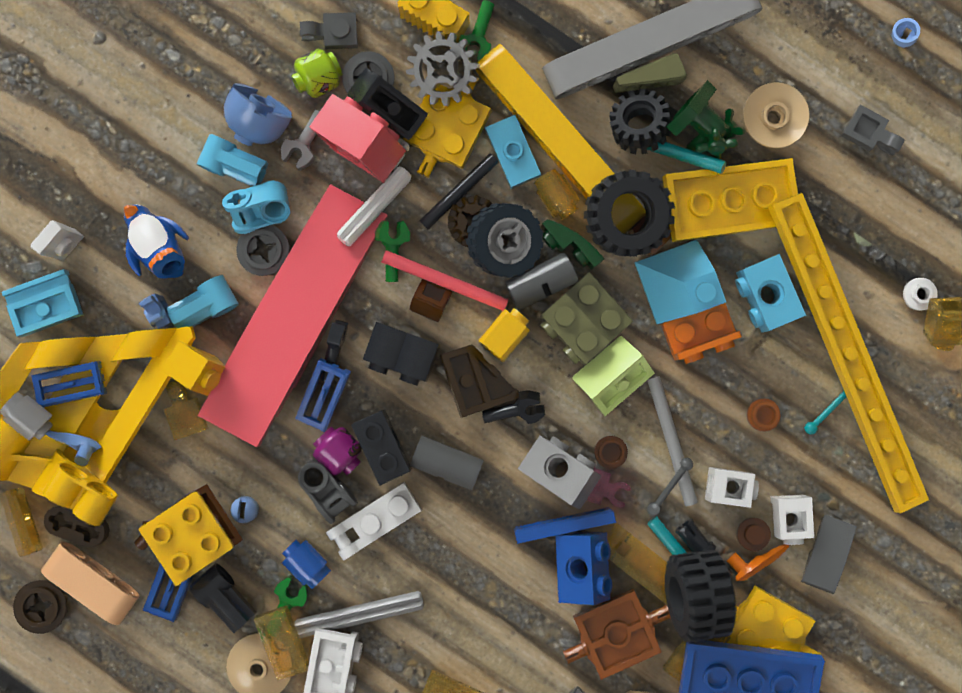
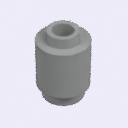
M16 392L0 409V414L5 417L3 421L28 441L33 437L40 440L53 426L49 422L53 415L30 396H23L19 392Z

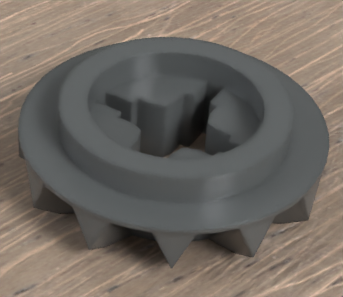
M370 51L361 52L351 57L346 63L342 75V82L346 92H349L363 70L368 68V66H370L372 72L393 86L395 76L390 62L381 54Z
M273 225L256 229L247 234H241L236 247L237 257L242 267L258 276L274 275L279 271L290 252L288 239L280 229ZM258 238L267 246L276 245L268 251L269 262L261 255L251 256L255 251L259 250Z

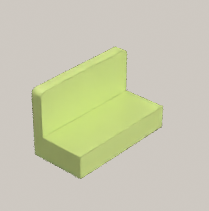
M619 336L578 371L572 379L589 396L598 410L606 416L655 373L644 356L623 336Z

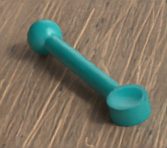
M844 389L813 422L806 423L804 430L807 434H815L818 429L817 426L846 398Z

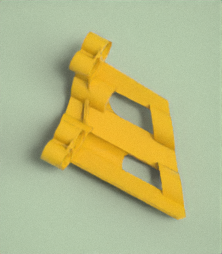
M193 327L153 329L120 335L73 337L20 343L0 370V409L20 390L32 369L58 366L72 367L101 361L102 368H100V371L104 375L105 381H103V385L106 387L122 360L152 357L121 409L107 410L100 407L97 401L101 395L44 407L53 415L49 420L53 424L50 429L51 431L82 435L97 441L102 446L92 453L88 464L85 466L75 463L74 458L78 452L75 449L47 435H44L40 440L33 437L28 441L4 422L3 415L0 414V481L7 480L32 488L31 490L34 493L46 497L53 503L72 509L73 514L82 521L94 526H100L118 497V494L107 484V481L170 381L171 377L161 371L174 347L178 341L188 345H192L196 336ZM92 370L63 376L59 383L93 376ZM92 383L55 391L50 398L95 389V385Z

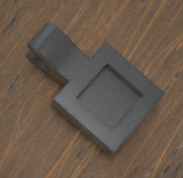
M356 12L323 13V23L301 21L300 36H302V41L324 40L325 50L358 48Z
M862 105L856 108L841 135L869 152L875 145H878L882 151L892 156L899 152L905 142V139L885 129L889 122L888 119Z

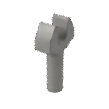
M318 110L314 111L298 139H285L281 146V158L284 162L289 160L293 151L300 150L302 152V156L296 165L299 171L310 166L315 159V156L311 153L310 144L316 133L309 126L320 112Z

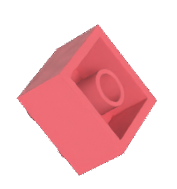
M332 94L309 128L335 153L384 183L406 152L398 142L400 136L388 127L389 123L376 113L372 112L369 116L362 111L364 108L350 97L342 100Z

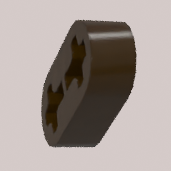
M56 506L48 510L44 516V526L48 533L84 547L100 545L109 536V525L104 519L100 526H95L99 536L89 539L90 533L80 529V527L92 525L75 516L70 508ZM65 513L64 519L72 522L73 526L64 525L59 528V522L55 520V516Z

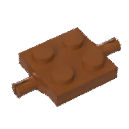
M631 589L573 615L580 631L581 643L565 651L563 650L568 664L587 656L595 665L602 680L662 653L655 638L654 625L669 618L671 619L668 607L664 605L648 613L641 606L634 589Z

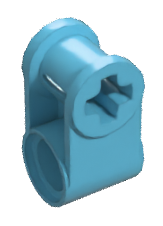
M267 181L246 189L235 190L227 194L222 200L224 209L230 212L232 216V227L238 234H247L259 228L282 223L290 215L287 189L279 181Z

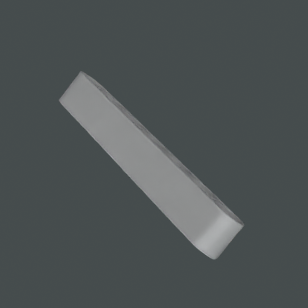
M692 0L547 63L542 69L555 99H561L744 21L759 13L763 8L759 0Z

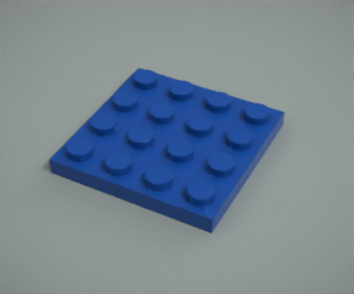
M707 640L686 642L679 693H819L825 660L819 654Z

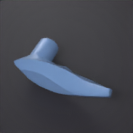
M51 430L45 434L78 451L74 461L80 466L87 465L92 453L102 447L97 441L82 435Z

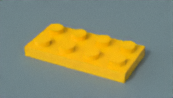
M793 158L727 166L722 174L704 169L666 174L662 177L664 188H668L671 193L668 196L669 202L674 201L675 209H671V216H675L674 224H670L672 242L776 228L768 207L798 194Z

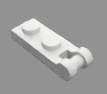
M404 482L328 530L326 534L331 541L334 540L340 548L338 553L344 561L421 512L422 509ZM353 527L359 538L351 543L345 532Z

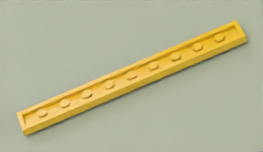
M803 193L769 206L768 209L894 512L901 514L928 501L929 498Z

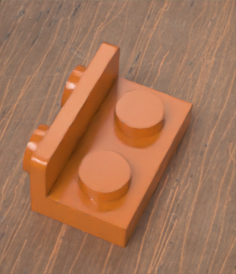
M725 303L697 314L661 324L674 361L684 359L685 364L704 358L703 351L715 348L716 353L732 348L735 346L733 340L742 337L740 331L735 330Z

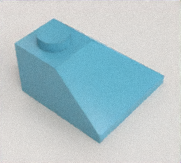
M697 240L634 262L656 324L697 314L726 303L716 271Z

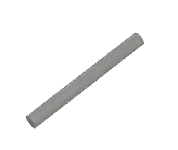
M657 376L647 381L676 474L681 467L680 462L684 455L660 376ZM686 471L678 481L685 506L697 504L698 501L689 471Z

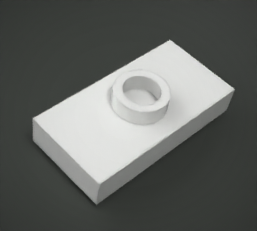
M52 220L31 243L30 247L40 255L64 261L84 236L76 229Z

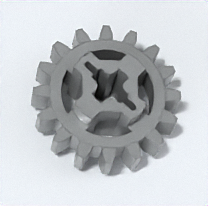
M442 31L436 32V40H433L430 35L423 36L426 45L414 44L413 47L418 54L417 56H408L407 60L414 63V68L406 70V74L415 76V80L410 83V87L420 86L421 90L418 97L424 98L429 94L430 104L432 105L436 104L439 98H441L443 106L450 104V97H453L457 103L461 102L462 95L460 92L463 91L464 93L471 94L472 89L468 85L469 82H478L479 80L477 76L472 74L473 69L480 67L479 63H472L471 61L476 51L465 50L468 44L466 39L457 43L456 33H450L447 40H445ZM442 45L451 47L444 55H438L431 50ZM461 58L464 62V76L459 73L458 62ZM435 61L439 63L448 62L449 64L446 69L450 72L449 75L439 76L440 68ZM423 62L427 65L428 76L425 79L422 73ZM446 82L454 87L453 90L448 92L435 90L441 83Z

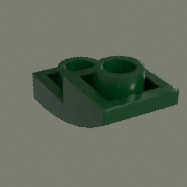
M548 219L542 223L541 229L544 231L542 239L551 250L557 248L562 253L571 245L575 249L571 253L576 261L583 268L588 265L591 270L605 259L594 246L570 228Z

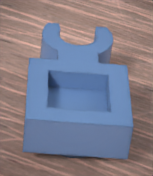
M154 293L139 302L140 307L145 309L144 314L152 327L157 326L158 329L175 327L168 316L166 308L169 306L162 295Z

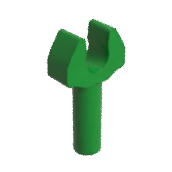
M486 0L482 1L473 32L469 35H461L459 42L463 39L468 41L465 48L466 51H468L471 45H477L480 48L477 62L491 51V43L486 41L485 34L495 4Z
M381 221L375 231V240L380 241L387 251L399 255L400 246L410 241V231L404 221H397L396 236L391 238L389 236V222ZM386 264L385 282H398L399 269Z
M288 576L279 582L274 590V593L279 597L280 603L264 632L267 636L274 639L282 628L291 608L295 606L303 607L308 599L307 584L301 587L297 596H291L288 593L287 589L293 579L292 576Z

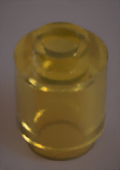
M553 169L534 182L538 189L536 194L552 218L560 216L564 220L578 210L576 204L580 201V198L563 173L559 174L556 169Z

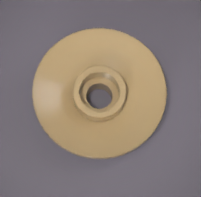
M780 82L764 84L754 90L746 100L743 109L745 129L750 137L762 146L768 148L787 147L799 140L807 129L809 123L808 104L804 96L791 85ZM769 113H774L778 116L777 123H771L768 120Z
M265 633L249 634L240 639L231 649L227 659V675L230 683L239 693H280L287 686L292 676V655L286 644L278 637L274 639ZM260 664L263 667V673L255 674L252 670V665Z

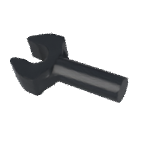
M337 319L335 323L332 322L327 338L328 347L325 355V360L331 365L333 363L337 365L340 350L348 330L347 322ZM323 370L320 380L325 381L328 372Z
M525 390L519 392V398L516 403L482 411V416L485 424L517 416L524 419L527 424H532L545 416V405H537L540 404L539 392Z

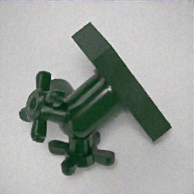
M707 80L685 101L667 128L677 136L688 125H691L699 134L687 144L686 149L699 153L708 151L713 157L722 159L721 154L726 149L734 148L738 145L737 139L730 138H733L736 134L743 135L746 131L743 127H737L736 123L732 121L734 116L733 109L725 111V120H723L708 105V101L717 89Z

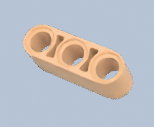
M65 541L60 542L41 569V573L48 580L113 625L121 624L140 597L139 593L132 586L82 550Z

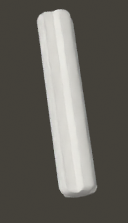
M397 167L337 232L338 239L346 246H351L411 181V174L405 168Z

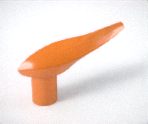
M783 544L775 547L763 555L756 556L748 564L736 552L726 562L738 573L735 576L736 581H745L777 560L789 548V545Z

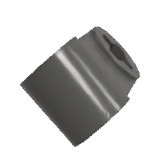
M311 460L300 470L298 475L300 486L313 501L320 514L330 524L336 521L335 517L348 506L358 504L349 488L318 461ZM315 467L322 471L324 478L322 483L313 484L308 481L306 473L309 468ZM338 498H341V499H340L337 503H335L333 506H330V504H332V503H333L334 501H336Z

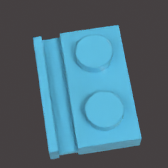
M62 269L2 291L17 337H25L83 315L76 291L69 279L70 274L68 270Z

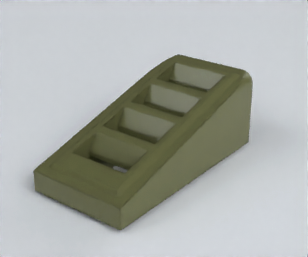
M673 53L617 77L613 89L616 93L679 85L687 78V74L678 53Z

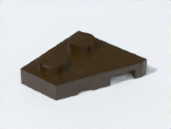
M473 344L439 355L460 418L519 398V391L516 388L514 389L501 376V373L494 365L486 361L483 354Z

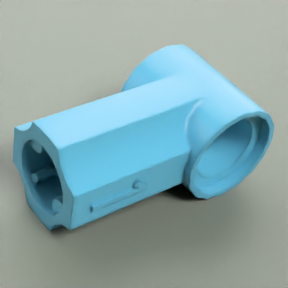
M209 134L196 165L223 177L227 175L249 186H256L262 183L268 162L237 149L236 145L223 138Z
M219 275L205 281L197 287L196 292L166 309L170 320L176 328L195 327L211 317L216 318L236 308L239 303L224 276Z

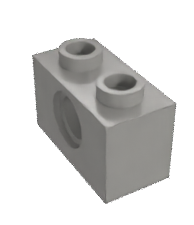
M539 435L518 469L571 506L581 509L602 477L593 470L597 464L580 453L577 458L572 457L566 453L569 446L556 437L552 436L550 441ZM562 462H567V473L557 478V466Z

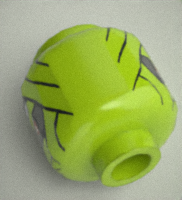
M316 49L295 61L294 69L296 73L291 75V78L299 93L306 91L310 97L318 98L336 89L340 84L339 77L343 73L332 52L326 53L322 49Z

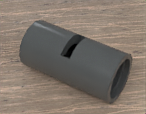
M563 252L525 271L524 274L505 281V285L517 309L521 311L579 281L569 258Z
M421 436L410 467L435 477L440 476L445 481L472 491L484 460Z

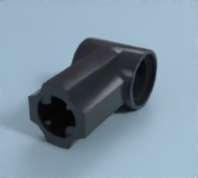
M215 563L193 582L189 588L193 596L204 607H211L227 627L235 633L257 612L234 587L235 582L231 575L221 565Z

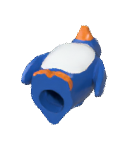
M126 205L124 207V221L128 227L126 257L133 271L138 276L142 275L141 261L158 278L181 277L185 259L175 234L188 240L189 236L184 229L173 220L163 216H155L148 208L142 205Z

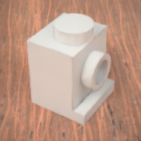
M709 467L705 500L711 503L751 508L752 500L757 499L759 483L755 480V474ZM734 481L736 489L728 493L726 490L727 483Z
M806 495L770 496L773 506L774 537L783 540L785 545L804 544V539L814 538L812 497ZM792 513L795 517L791 525H787L786 515Z

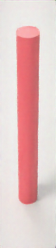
M386 250L381 261L384 264L501 311L507 306V298Z

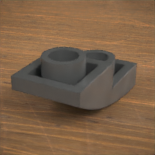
M827 515L821 518L812 550L809 552L803 572L802 583L831 594L835 593L857 526Z

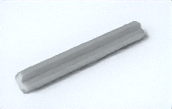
M415 591L299 618L294 622V631L297 638L314 635L317 628L333 631L423 609L424 601L421 592Z

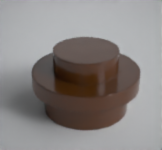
M605 436L597 442L594 455L601 466L615 469L626 461L628 449L622 439L616 436Z
M747 518L740 523L737 529L738 542L749 551L762 550L768 545L771 538L769 526L759 518Z

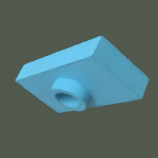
M516 115L485 127V131L511 189L541 176Z

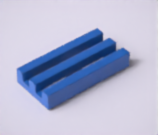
M320 358L295 419L326 432L351 371L347 369L342 370L339 368V365L334 363L331 365L327 363V360ZM324 370L328 372L311 417L305 414ZM335 376L340 377L324 418L320 422L317 419Z
M101 361L31 375L37 403L44 408L107 394V389L103 385V381H105L104 375L100 371V368H102ZM92 370L93 376L42 387L41 381ZM92 383L95 385V389L46 400L44 398L46 393Z
M160 563L143 611L174 622L177 620L193 576L180 584L171 611L168 612L166 609L175 588L170 578L160 606L157 608L154 604L166 575V571Z

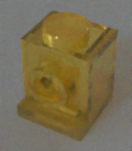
M962 297L929 299L923 333L930 344L939 350L951 351L955 345H962Z

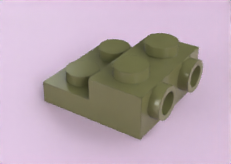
M590 272L540 316L544 321L540 325L551 339L554 340L558 337L566 346L562 349L565 355L574 364L580 361L582 365H586L633 322Z

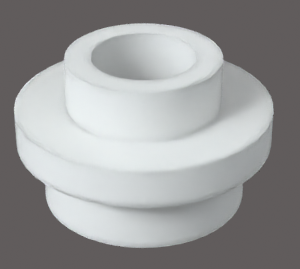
M926 278L910 280L903 290L905 303L908 307L917 311L931 308L938 296L936 286ZM919 288L924 289L926 292V297L923 300L917 296Z

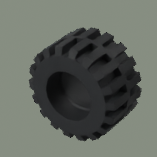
M627 170L607 176L601 180L602 182L594 186L591 190L593 193L590 197H587L585 203L588 206L587 211H584V219H587L588 225L585 226L587 232L592 234V240L596 245L603 247L602 250L618 256L645 255L650 253L653 248L660 247L663 244L661 241L663 238H668L671 230L668 229L669 225L674 224L675 216H671V209H675L674 201L669 202L668 196L671 193L668 188H662V181L660 179L650 177V173L645 171ZM623 194L637 196L645 207V222L641 229L634 234L620 232L612 221V206L615 200Z
M715 550L670 556L665 570V594L672 623L681 639L685 642H694L731 635L736 619V599L732 579L722 557Z

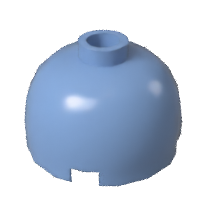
M234 83L224 104V117L228 127L235 132L234 138L248 146H252L253 142L268 144L280 138L290 123L292 112L281 102L269 95L267 98L257 95L258 89Z

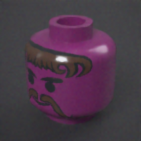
M331 426L313 443L316 447L313 457L325 466L333 476L340 474L342 471L348 475L361 463L357 457L362 452V447L344 427L335 430Z

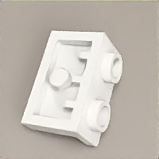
M320 628L315 630L304 693H354L357 676L352 675L354 662L359 663L363 643L358 642L359 632L352 631L351 634Z

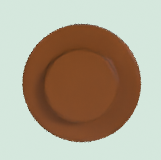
M757 399L747 409L748 423L755 430L770 431L780 421V409L770 399Z

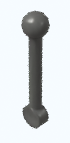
M683 458L681 460L680 469L655 502H651L648 505L647 510L649 514L655 516L661 512V505L683 474L693 468V461L690 458Z

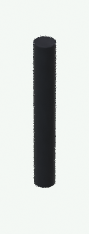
M489 153L419 222L429 230L499 163L498 160Z

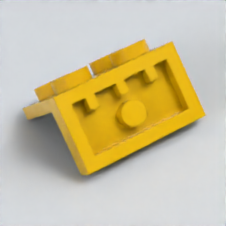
M198 491L191 493L138 529L175 586H178L234 547Z

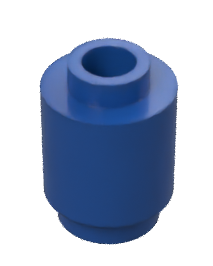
M296 539L282 553L286 557L282 564L303 586L307 584L311 589L331 571L326 565L327 561L306 539L301 544Z

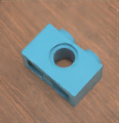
M780 254L736 272L738 279L735 280L738 292L743 298H747L751 307L748 310L750 320L755 328H760L761 332L771 331L806 316ZM764 286L771 288L774 292V300L771 304L764 302L761 298V290Z

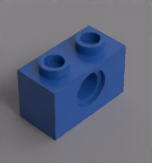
M575 531L556 535L559 603L596 605L610 600L612 580L609 576L608 560L611 550L607 541V532ZM584 562L587 565L588 573L585 571Z

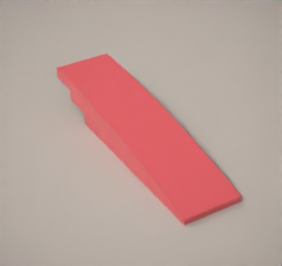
M331 184L329 185L225 364V369L221 374L218 385L211 390L197 416L255 447H260L275 417H278L292 389L297 386L375 241V231L381 221H386L388 217L386 213L382 212L351 246H346L338 239L337 232L365 202Z

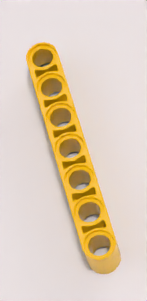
M498 44L477 62L480 64V67L475 70L481 79L513 115H516L520 124L586 199L593 193L591 190L595 185H598L607 176L615 174L505 47ZM633 194L619 196L611 210V217L615 227L624 234L646 216L644 207Z

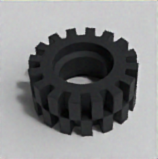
M640 89V95H635L634 90L629 91V98L626 99L624 95L620 96V105L614 102L612 106L613 112H610L609 115L614 140L617 145L620 143L621 149L624 151L629 147L632 154H636L637 149H641L642 154H648V147H651L654 152L658 150L657 142L664 145L667 142L666 136L670 137L671 131L667 128L671 122L668 103H665V98L662 95L657 98V93L652 90L649 95H646V89ZM639 115H649L653 118V122L642 129H634L628 125L632 118Z

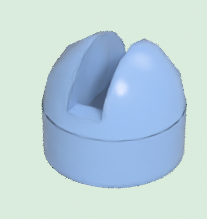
M900 19L895 23L892 30L893 42L902 48L910 47L918 40L920 26L914 19ZM907 28L910 29L911 33L906 40L901 39Z
M242 496L232 503L230 511L235 521L249 523L258 515L259 507L252 497ZM241 502H246L244 519L240 518Z

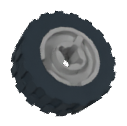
M496 203L491 204L488 208L484 207L478 215L473 217L471 226H468V239H466V245L469 248L468 254L473 258V263L477 267H481L482 271L488 274L507 278L514 277V275L520 276L526 270L531 269L535 261L540 258V251L544 243L542 242L543 230L540 229V222L537 218H534L530 210L523 209V206L517 204ZM502 235H508L509 243L506 246H503Z

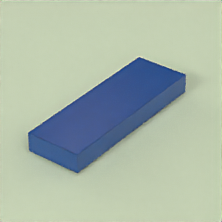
M609 507L516 526L514 531L518 544L616 523L614 511Z

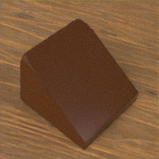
M422 279L412 298L410 310L435 322H439L453 291Z

